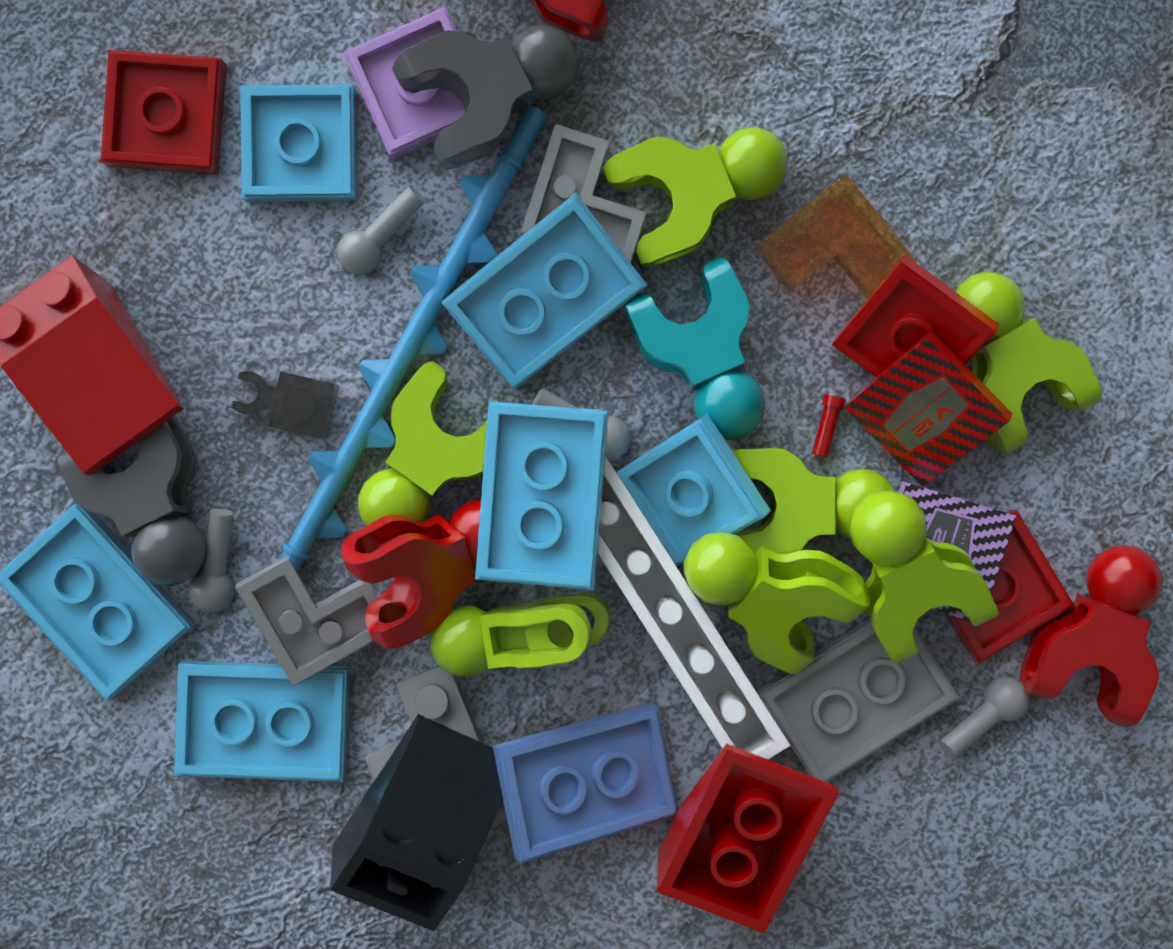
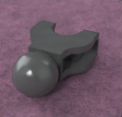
M548 24L527 27L514 38L512 43H510L508 37L488 43L479 41L466 33L447 30L412 45L401 52L395 60L392 70L400 86L405 91L417 93L423 90L442 88L453 92L464 104L466 115L441 130L434 145L433 154L439 166L450 170L494 153L504 137L510 117L526 109L530 97L537 100L556 98L570 88L577 76L578 58L575 44L566 33Z
M176 416L170 418L139 441L140 449L136 460L124 472L116 473L107 463L88 476L82 473L63 448L57 456L58 463L74 502L91 513L106 515L112 519L121 536L134 537L131 545L133 565L144 578L156 585L171 587L185 583L201 569L207 553L205 538L198 527L192 521L185 518L192 514L186 499V491L194 475L196 456Z

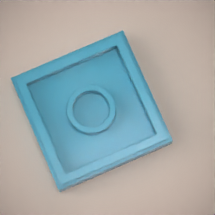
M353 84L240 85L242 199L247 203L358 201L357 90Z
M708 414L616 472L676 567L684 563L692 543L705 534L715 532L735 534L764 518L771 511Z

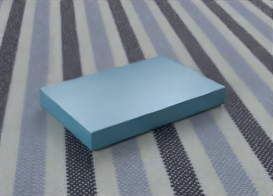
M575 192L453 291L441 303L510 387L515 390L647 287V283Z
M489 401L475 579L594 590L609 411Z
M76 503L0 571V585L106 702L115 699L196 625L161 585H156L141 575L133 565L131 552L97 514L85 510Z
M182 661L178 663L174 776L343 782L347 775L350 667L328 666L293 686L280 664Z

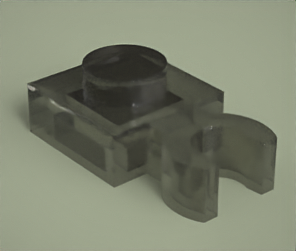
M251 371L239 372L238 379L253 383L257 388L258 394L256 399L248 404L233 401L231 408L243 414L257 415L268 409L271 410L268 422L269 427L322 439L328 438L339 385L280 371L277 387H273L271 382L261 374Z

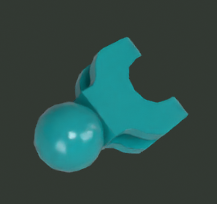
M718 257L706 263L703 267L701 285L706 294L708 311L696 322L678 324L667 320L656 307L652 297L646 293H638L625 303V314L645 361L659 370L675 373L683 379L690 394L695 392L693 409L696 420L708 414L723 438L734 440L747 436L758 427L764 417L766 402L763 389L755 378L742 371L746 362L739 347V340L747 325L750 304L729 262L722 257Z

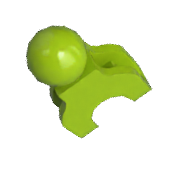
M749 127L739 129L728 136L719 149H717L715 143L694 149L688 148L670 138H650L611 157L603 167V173L607 182L616 190L626 191L634 187L653 185L664 190L672 200L673 209L668 221L654 231L642 236L637 244L636 256L640 266L652 268L698 251L709 236L715 217L718 213L735 206L736 198L752 201L765 198L775 192L786 177L788 158L786 149L777 136L766 129Z
M983 271L971 275L955 290L956 293L999 324L997 333L972 358L973 374L1013 413L1007 424L985 440L990 447L1006 455L1018 449L1027 441L1029 433L1025 426L1021 406L1025 393L1038 382H1042L1054 395L1059 405L1067 409L1085 411L1099 403L1102 398L1101 386L1084 350L1069 341L1052 339L1042 331L1036 318L1023 319L1026 308L1023 293L1011 278L998 272Z
M434 361L427 362L420 367L392 404L391 423L396 440L395 448L385 461L391 468L374 473L364 482L358 495V513L365 526L386 515H401L413 521H424L430 512V495L436 499L447 484L455 481H470L483 476L487 421L472 435L455 437L441 431L436 425L434 411L441 395L447 388V376L445 369Z
M785 449L732 450L749 478L761 480L770 489L774 502L770 518L760 528L739 531L734 534L748 543L754 554L761 546L779 554L800 551L815 536L836 535V531L851 539L850 520L856 505L872 493L887 489L896 491L886 477L874 470L863 468L850 470L835 479L834 476H818L811 473L799 458Z
M887 489L868 495L856 505L850 520L852 543L861 555L873 564L872 573L865 582L871 598V604L865 611L871 620L878 639L894 664L918 654L919 650L915 644L913 629L918 618L932 608L945 605L960 608L970 619L973 626H979L999 616L998 609L986 582L976 570L966 551L953 544L935 542L927 538V523L924 511L914 499L904 493Z
M726 532L705 534L692 543L684 560V576L690 590L705 603L728 605V618L744 626L747 632V642L754 656L791 674L801 673L815 660L814 636L810 627L802 622L803 619L823 616L843 623H849L854 621L871 604L869 590L863 577L851 567L831 555L818 550H800L789 554H779L761 546L754 554L751 546L741 537Z
M587 591L496 607L488 612L474 606L459 605L452 608L448 617L436 630L431 632L430 651L438 666L450 675L461 677H474L493 668H534L568 663L577 659L590 645L597 643L607 634L611 625V612L608 604L599 594ZM578 606H584L591 610L594 615L595 622L592 630L584 610Z

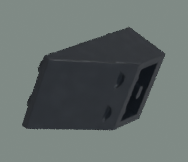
M418 714L333 843L330 891L435 931L463 891L503 801L493 747Z

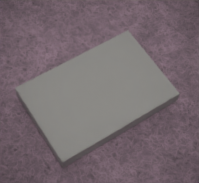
M869 618L815 652V660L801 673L791 674L784 672L755 690L809 776L824 782L831 781L959 699L956 691L915 627L913 635L919 652L917 655L900 663H893L878 639Z

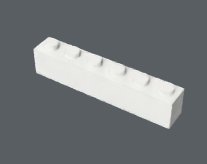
M605 457L598 543L600 558L722 749L728 743L769 760L788 748L790 744L697 598L690 590L607 457Z

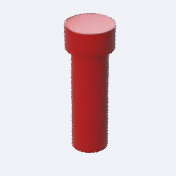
M824 394L821 404L824 407L811 454L828 458L840 410L844 409L846 399Z

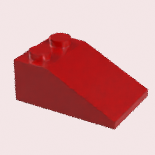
M71 255L0 306V366L82 473L88 476L92 475L184 409L112 285L75 256Z
M726 743L679 807L658 850L657 892L765 934L839 795L838 787Z

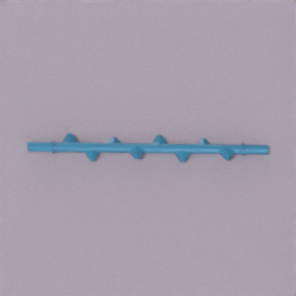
M528 105L502 153L498 152L496 156L498 161L490 175L463 176L460 186L473 207L441 265L414 266L410 272V276L423 298L390 358L362 360L358 369L372 390L339 450L312 451L308 461L322 482L289 542H284L282 545L284 551L279 559L281 560L288 556L297 573L304 560L308 561L310 559L309 551L316 538L344 536L347 527L337 514L334 506L365 449L393 447L396 437L383 416L416 356L444 354L447 344L434 324L444 307L441 302L451 294L467 264H488L497 257L496 251L484 232L517 172L522 173L524 169L522 163L548 118L537 107Z

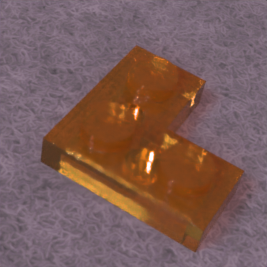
M846 173L754 248L789 292L833 257L866 299L869 298L904 255L917 262Z

